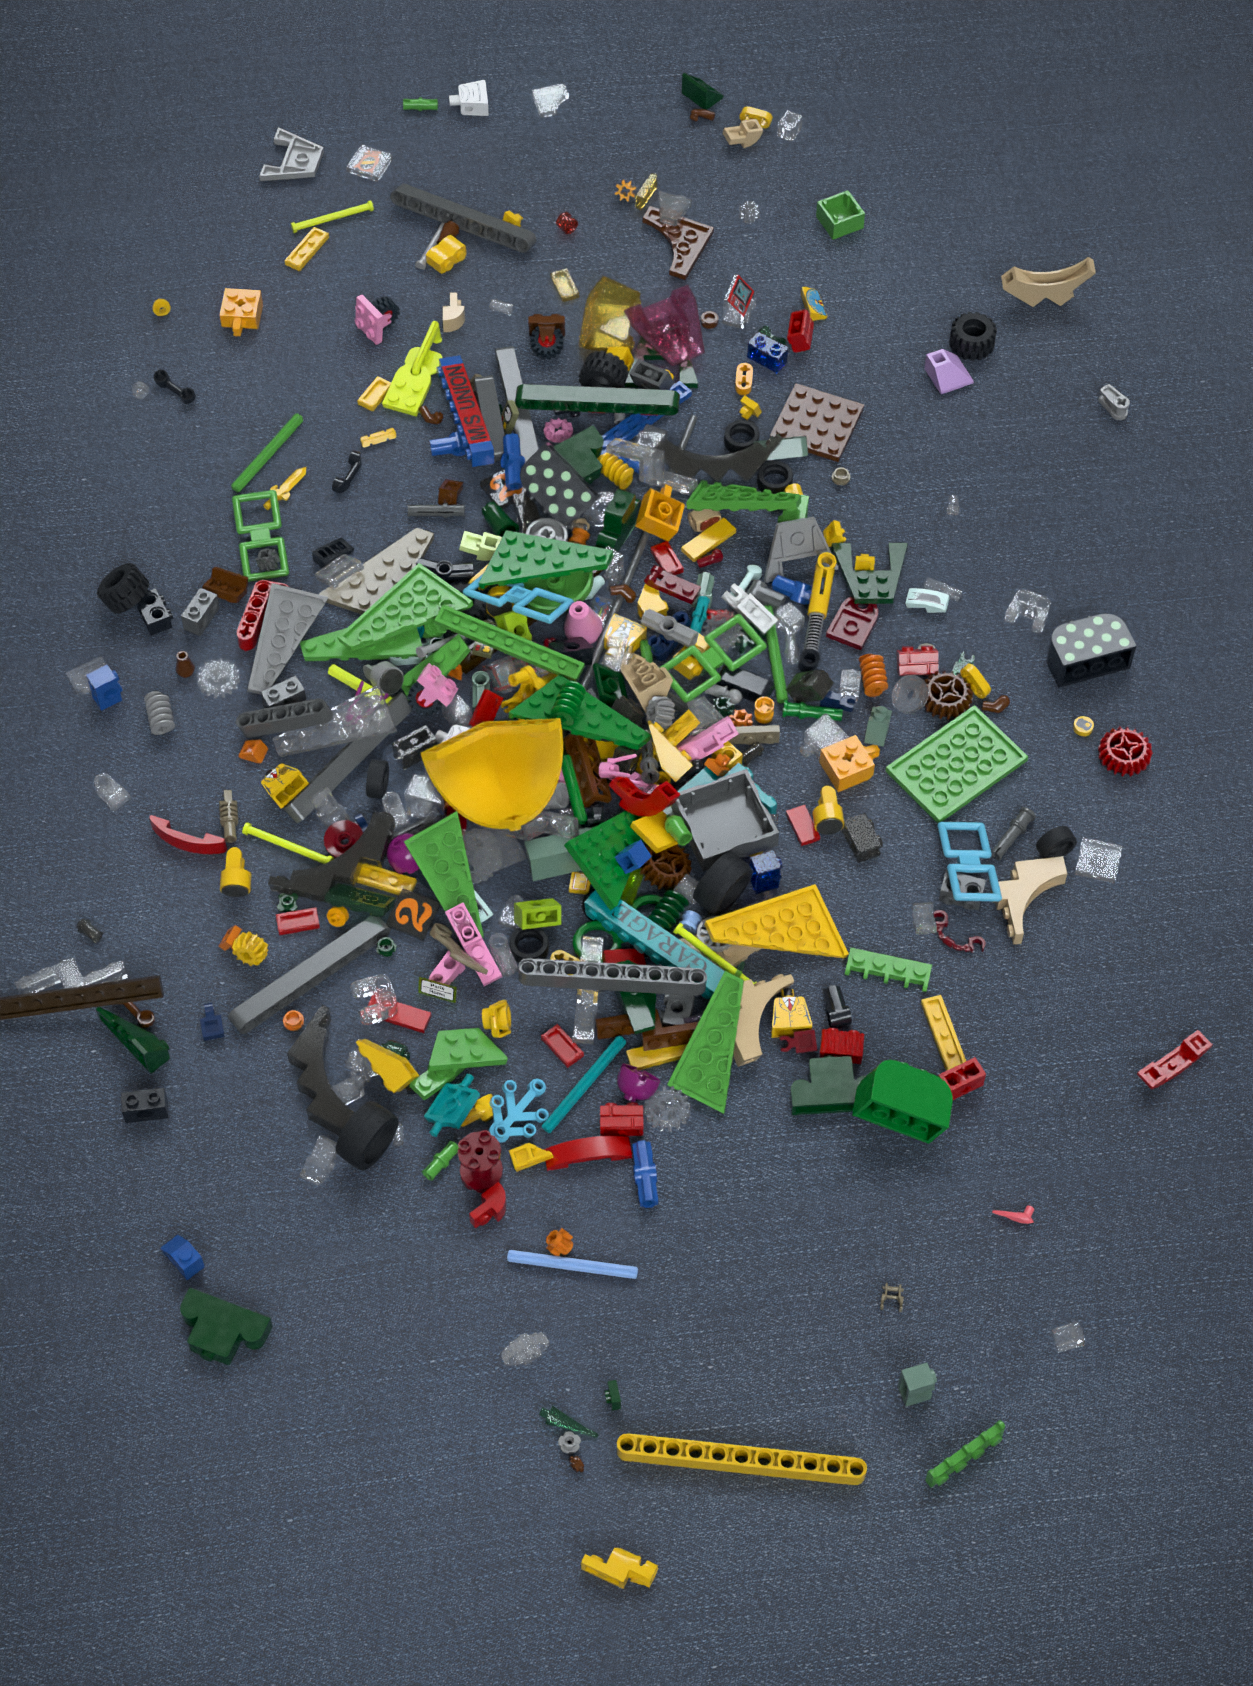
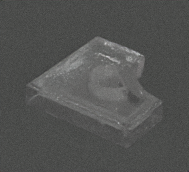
M564 83L532 90V96L541 118L556 115L558 105L569 99Z
M705 696L687 702V708L701 722L688 734L689 736L704 731L724 718Z

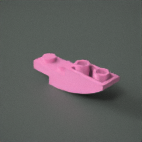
M727 716L696 736L691 735L682 740L676 747L681 752L685 750L692 757L690 760L692 762V760H700L724 747L723 744L739 733L730 717Z
M464 903L445 911L464 951L488 970L487 975L476 971L483 986L502 978L500 970Z

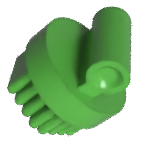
M433 621L424 625L423 637L426 639L441 637L447 632V629L436 625Z

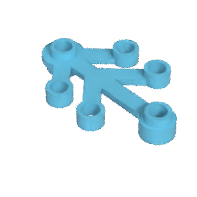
M533 1079L527 1085L528 1092L516 1106L514 1091L517 1088L516 1083L512 1080H507L503 1084L502 1090L505 1093L507 1117L504 1121L501 1113V1107L504 1104L503 1097L495 1095L490 1099L489 1104L492 1108L494 1123L490 1126L489 1132L495 1136L499 1143L505 1142L509 1136L531 1138L536 1133V1127L531 1123L526 1124L523 1128L510 1127L515 1121H537L543 1123L548 1119L549 1113L543 1108L536 1112H523L534 1097H539L545 1092L546 1085L541 1079ZM535 1084H538L541 1087V1089H537L535 1087ZM506 1085H511L512 1090L507 1089ZM494 1099H497L500 1105H496ZM539 1113L544 1115V1119L539 1117ZM498 1128L503 1131V1135L497 1132ZM526 1128H530L532 1134L527 1133Z

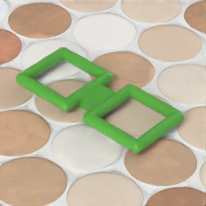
M269 490L233 496L232 503L237 533L251 534V541L239 544L243 576L248 577V582L288 576L289 568L284 539L282 537L270 538L269 530L279 529L282 526L277 492ZM270 498L274 522L243 526L240 502ZM277 545L281 569L251 574L247 549Z
M741 614L735 615L704 637L705 642L711 647L705 652L701 653L696 646L692 645L661 666L669 671L693 655L711 676V678L687 694L671 675L673 679L671 687L684 703L690 702L719 682L721 676L716 669L723 664L730 671H735L767 648L766 643ZM738 623L757 646L733 662L714 639Z

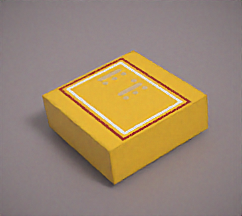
M572 872L569 893L584 895L588 893L591 883L584 873Z

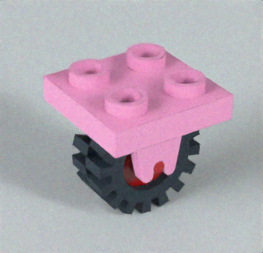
M363 295L356 297L355 324L366 334L368 339L378 345L382 343V335L386 327L390 328L391 324L395 323L394 320L398 319L397 315L400 314V309L387 296H381V299L377 298V301H373L371 304Z
M428 663L408 692L409 706L412 705L411 709L413 711L417 710L416 714L420 715V713H423V716H427L429 713V716H431L434 712H438L442 704L447 707L452 702L458 688L453 680L447 679L442 675L441 670L437 666H432Z

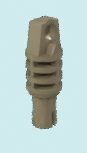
M224 790V801H219L220 824L224 828L225 842L233 843L237 840V800H232V790Z

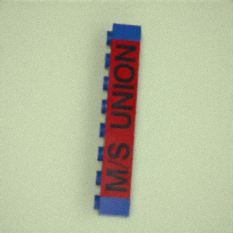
M461 356L440 358L439 366L436 367L438 378L441 377V387L445 389L446 401L449 400V410L453 412L454 424H458L457 432L458 436H462L461 443L462 447L466 448V459L470 460L472 467L494 464V448Z

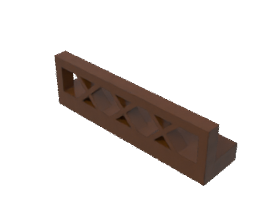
M570 733L563 741L566 752L571 756L584 807L588 808L595 801L609 803L612 801L607 779L599 776L601 758L596 740L587 738L588 745L584 741V736ZM588 754L594 759V762L589 758ZM593 771L598 775L599 779L593 774ZM598 788L603 792V795L599 794Z

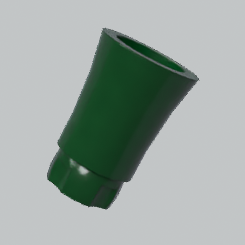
M489 502L482 508V515L494 535L503 537L506 530L519 533V525L495 502Z

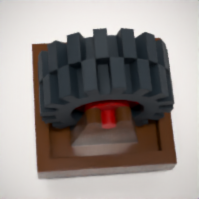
M534 314L528 316L532 351L536 353V356L539 357L540 355L541 359L547 357L548 360L551 356L555 358L556 354L559 355L563 349L565 316L560 314H552L550 316Z

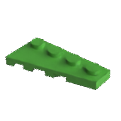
M460 634L456 635L404 675L401 688L406 696H408L410 688L416 683L422 670L428 663L432 666H437L445 677L452 669H456L471 651Z

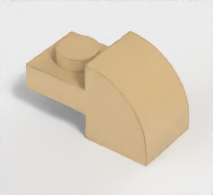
M757 119L742 120L740 126L724 128L723 135L729 145L741 143L743 148L756 143L763 133V129Z
M450 293V306H443L444 332L455 331L465 322L464 306H461V300H458L457 293Z

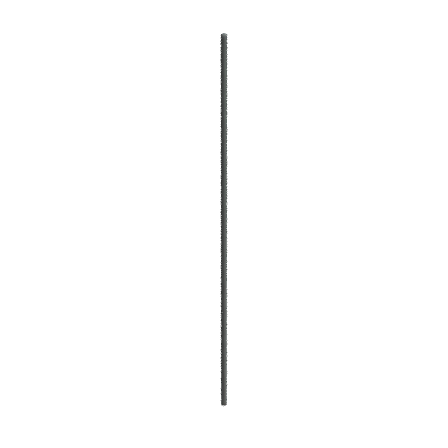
M695 415L690 416L661 489L665 484L671 485L697 421V416ZM643 531L621 585H630L650 533ZM621 594L617 595L594 650L592 664L598 663L604 649V636L614 613L618 614L624 600ZM588 665L581 682L586 690L593 676L592 665ZM562 729L563 739L569 734V730ZM534 819L522 826L521 835H528Z

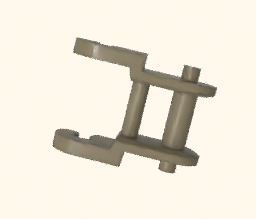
M886 1282L885 1286L882 1287L885 1290V1294L881 1296L880 1310H883L884 1301L889 1298L897 1299V1302H899V1312H902L903 1297L901 1292L904 1289L901 1288V1284H899V1287L888 1286ZM887 1291L898 1292V1296L887 1295Z

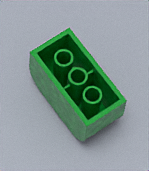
M885 1060L857 1085L852 1116L929 1144L949 1128L953 1096L948 1084L940 1077L928 1073L924 1069L909 1066L905 1062Z

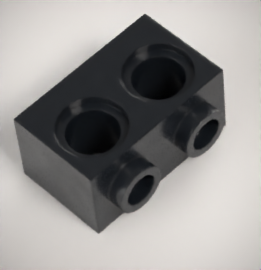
M156 588L147 591L144 597L136 604L151 636L172 628L171 620L173 619L171 610L165 608L166 601L163 595H159Z

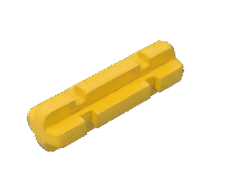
M394 428L386 429V432L382 430L370 434L369 437L367 435L360 438L362 447L365 448L370 446V444L375 445L385 442L388 438L389 440L396 438V432Z

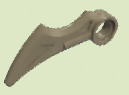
M439 923L433 925L430 935L449 949L451 958L477 972L487 975L488 970L472 959L451 938L452 931L448 927Z

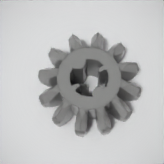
M653 696L652 700L648 702V707H646V723L650 720L653 724L657 722L663 729H667L672 725V719H675V703L665 696Z

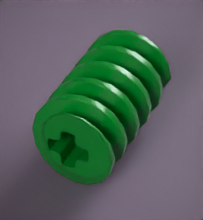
M567 681L561 686L556 702L551 709L552 718H560L561 725L571 726L574 723L576 714L586 694V689L582 684L575 681Z

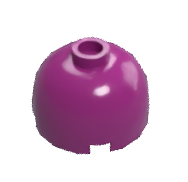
M404 833L397 836L390 842L387 848L388 862L399 874H402V872L411 874L419 869L404 841L413 837L414 834Z
M625 1063L622 1064L617 1076V1085L620 1091L625 1094L624 1098L631 1102H636V1099H649L654 1095L661 1082L659 1078L644 1070L642 1072L637 1070V1067Z

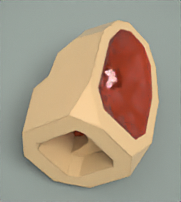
M712 509L693 510L688 513V521L694 532H704L721 520L720 512L712 511Z

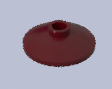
M349 820L337 821L330 825L325 832V848L335 858H352L361 851L364 845V833L355 822ZM344 839L349 841L346 845L341 843Z

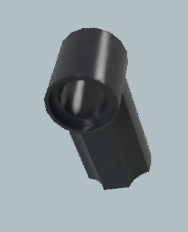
M831 985L823 989L830 1028L852 1024L851 1012L849 1007L845 1005L840 986Z

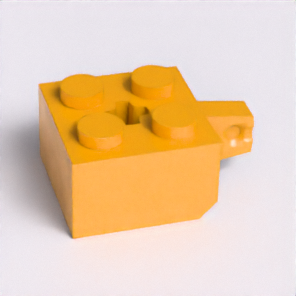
M225 288L220 320L222 327H232L233 336H241L243 328L259 329L263 308L261 290Z
M665 484L660 492L650 488L643 496L635 527L669 542L678 532L685 504L671 498L672 487Z
M854 735L821 749L819 763L837 792L867 781L874 775L875 764L873 759L880 755V749L877 745L863 746L858 737Z

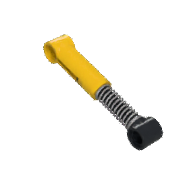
M829 552L820 554L815 565L807 613L809 621L806 640L798 662L799 669L806 674L815 672L820 661L818 646H820L819 640L821 639L823 621L827 617L836 566V558ZM822 563H827L830 567H824ZM822 577L825 578L823 590L820 589ZM805 659H810L813 663L809 664L805 662Z

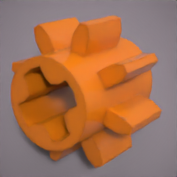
M735 709L734 716L729 715L735 727L753 726L752 714H748L745 709Z
M563 1228L559 1232L553 1230L546 1238V1243L548 1244L546 1249L555 1256H559L560 1253L567 1255L573 1248V1242L571 1241L573 1236Z

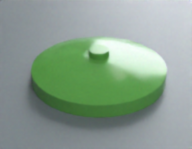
M584 570L570 572L571 575L550 577L541 580V577L532 578L523 584L525 589L531 591L537 587L570 598L574 602H583L593 587L594 575L593 571L584 573ZM537 596L526 606L543 614H551L561 603Z

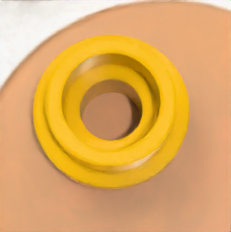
M157 299L153 303L152 309L155 315L164 316L170 312L171 306L167 300Z

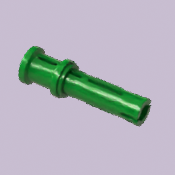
M784 700L782 717L793 716L799 719L811 717L842 721L843 709L810 706L804 702H800V704L790 703Z

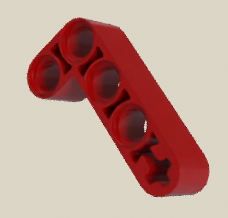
M268 580L256 582L236 633L239 647L242 650L249 651L256 646L272 583L289 587L288 585Z

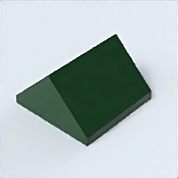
M687 73L682 74V94L702 109L707 110L723 99L724 95L702 79Z
M598 663L592 664L596 698L613 710L629 707L623 674Z

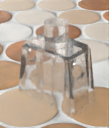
M825 713L805 731V745L800 748V752L805 758L814 754L820 760L821 749L847 739L849 736Z

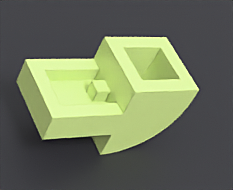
M464 531L459 550L477 555L476 560L488 561L491 560L502 537L486 532L481 536Z

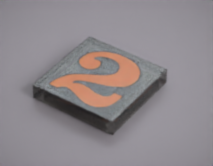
M505 469L480 481V487L492 502H495L502 509L527 497L528 491L524 487L514 491L507 489Z
M403 888L386 924L389 928L424 941L441 904Z

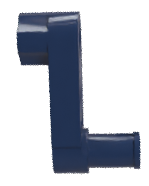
M679 611L672 616L676 622L690 628L692 622L687 613ZM662 634L659 637L653 635L648 639L651 652L657 661L666 660L678 645V642L667 640Z

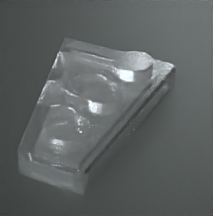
M659 191L660 222L677 226L691 207L692 200L687 199L683 195L677 196Z

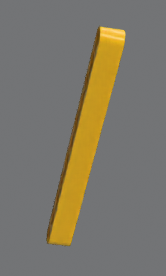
M623 1434L617 1440L618 1457L630 1462L847 1485L861 1484L865 1479L867 1471L865 1461L855 1457L637 1434ZM624 1444H630L633 1448L629 1451H625L621 1448V1446ZM647 1446L655 1448V1451L647 1453L644 1449ZM669 1449H676L679 1453L671 1456L667 1451ZM698 1451L701 1453V1456L693 1458L690 1456V1453ZM719 1453L722 1454L724 1458L718 1461L715 1460L712 1456L714 1454ZM738 1456H744L747 1459V1461L744 1463H739L736 1461L735 1458ZM765 1458L770 1463L768 1465H761L758 1460ZM783 1461H790L793 1466L786 1468L781 1463ZM811 1463L816 1468L814 1470H807L804 1465ZM833 1465L836 1466L839 1471L836 1473H832L828 1471L827 1467ZM858 1468L862 1473L854 1475L850 1470Z

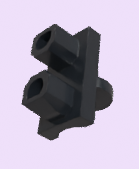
M594 802L592 804L591 813H588L587 825L589 827L598 826L608 820V813H604V802Z

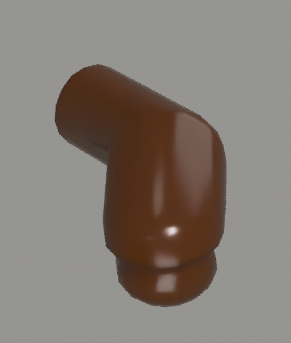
M425 405L419 408V412L426 423L438 425L442 422L444 416L441 412L431 414Z
M628 585L609 586L610 596L621 594L627 603L635 601L636 593Z

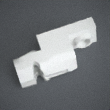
M735 583L731 586L730 591L737 597H734L728 591L721 597L738 614H741L749 624L752 623L763 635L778 621L751 593L748 595Z

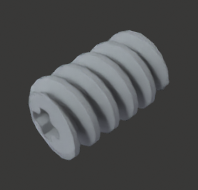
M159 691L148 693L144 701L151 733L162 735L172 731L175 728V723L173 722L174 718L172 716V709H170L169 697Z

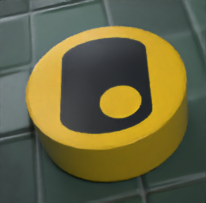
M1081 716L1074 721L1073 730L1079 736H1088L1093 731L1094 723L1089 717Z

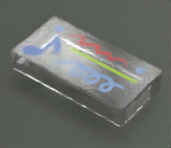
M595 595L591 609L600 617L603 631L614 600Z

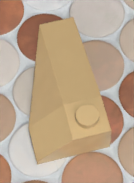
M631 653L616 662L645 713L647 712L646 707L649 705L648 702L652 700L653 696L667 697L673 679L666 668H659L656 663H649L645 658L635 653Z

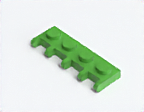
M850 948L845 975L849 976L851 970L864 973L863 979H867L868 974L884 977L883 983L888 984L889 978L905 982V988H908L909 983L923 985L922 991L927 992L932 964Z
M1001 1420L997 1421L994 1426L987 1431H983L976 1439L969 1444H965L962 1449L944 1459L934 1469H930L925 1479L930 1488L936 1484L940 1486L949 1479L948 1475L952 1472L958 1473L967 1466L966 1462L970 1459L976 1460L985 1453L984 1449L988 1446L994 1447L1003 1440L1005 1424Z

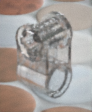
M102 773L95 777L94 785L97 788V795L112 811H117L131 800L129 793L110 775Z
M395 792L386 793L382 798V803L390 832L408 827L410 822L399 795Z

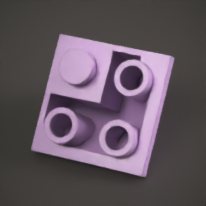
M944 349L926 354L924 369L940 394L974 383L957 355Z

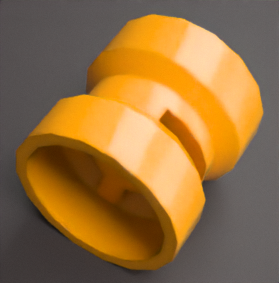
M760 697L755 702L754 718L761 724H767L772 721L774 716V702L769 697Z

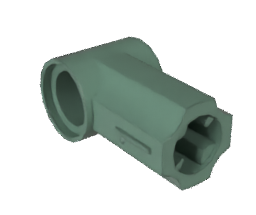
M708 572L698 574L696 584L701 586V591L691 607L696 608L698 597L705 596L710 599L708 609H710L714 576Z
M477 671L472 676L473 711H475L484 689L490 690V678L485 671Z

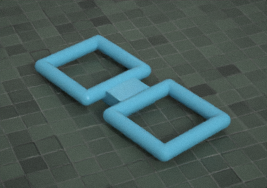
M482 575L463 590L465 596L498 607L503 606L506 602L514 603L515 605L512 607L513 612L548 624L554 622L574 603L570 598L537 587L532 591L525 589L523 583L507 584V586L512 588L498 599L475 591L479 587ZM537 596L561 603L550 615L525 608Z
M939 822L937 827L944 856L947 858H957L958 864H949L947 866L954 900L1001 901L1002 895L994 865L981 864L979 859H988L992 856L985 825L978 822ZM947 830L978 831L982 850H951ZM956 872L988 873L992 893H961Z

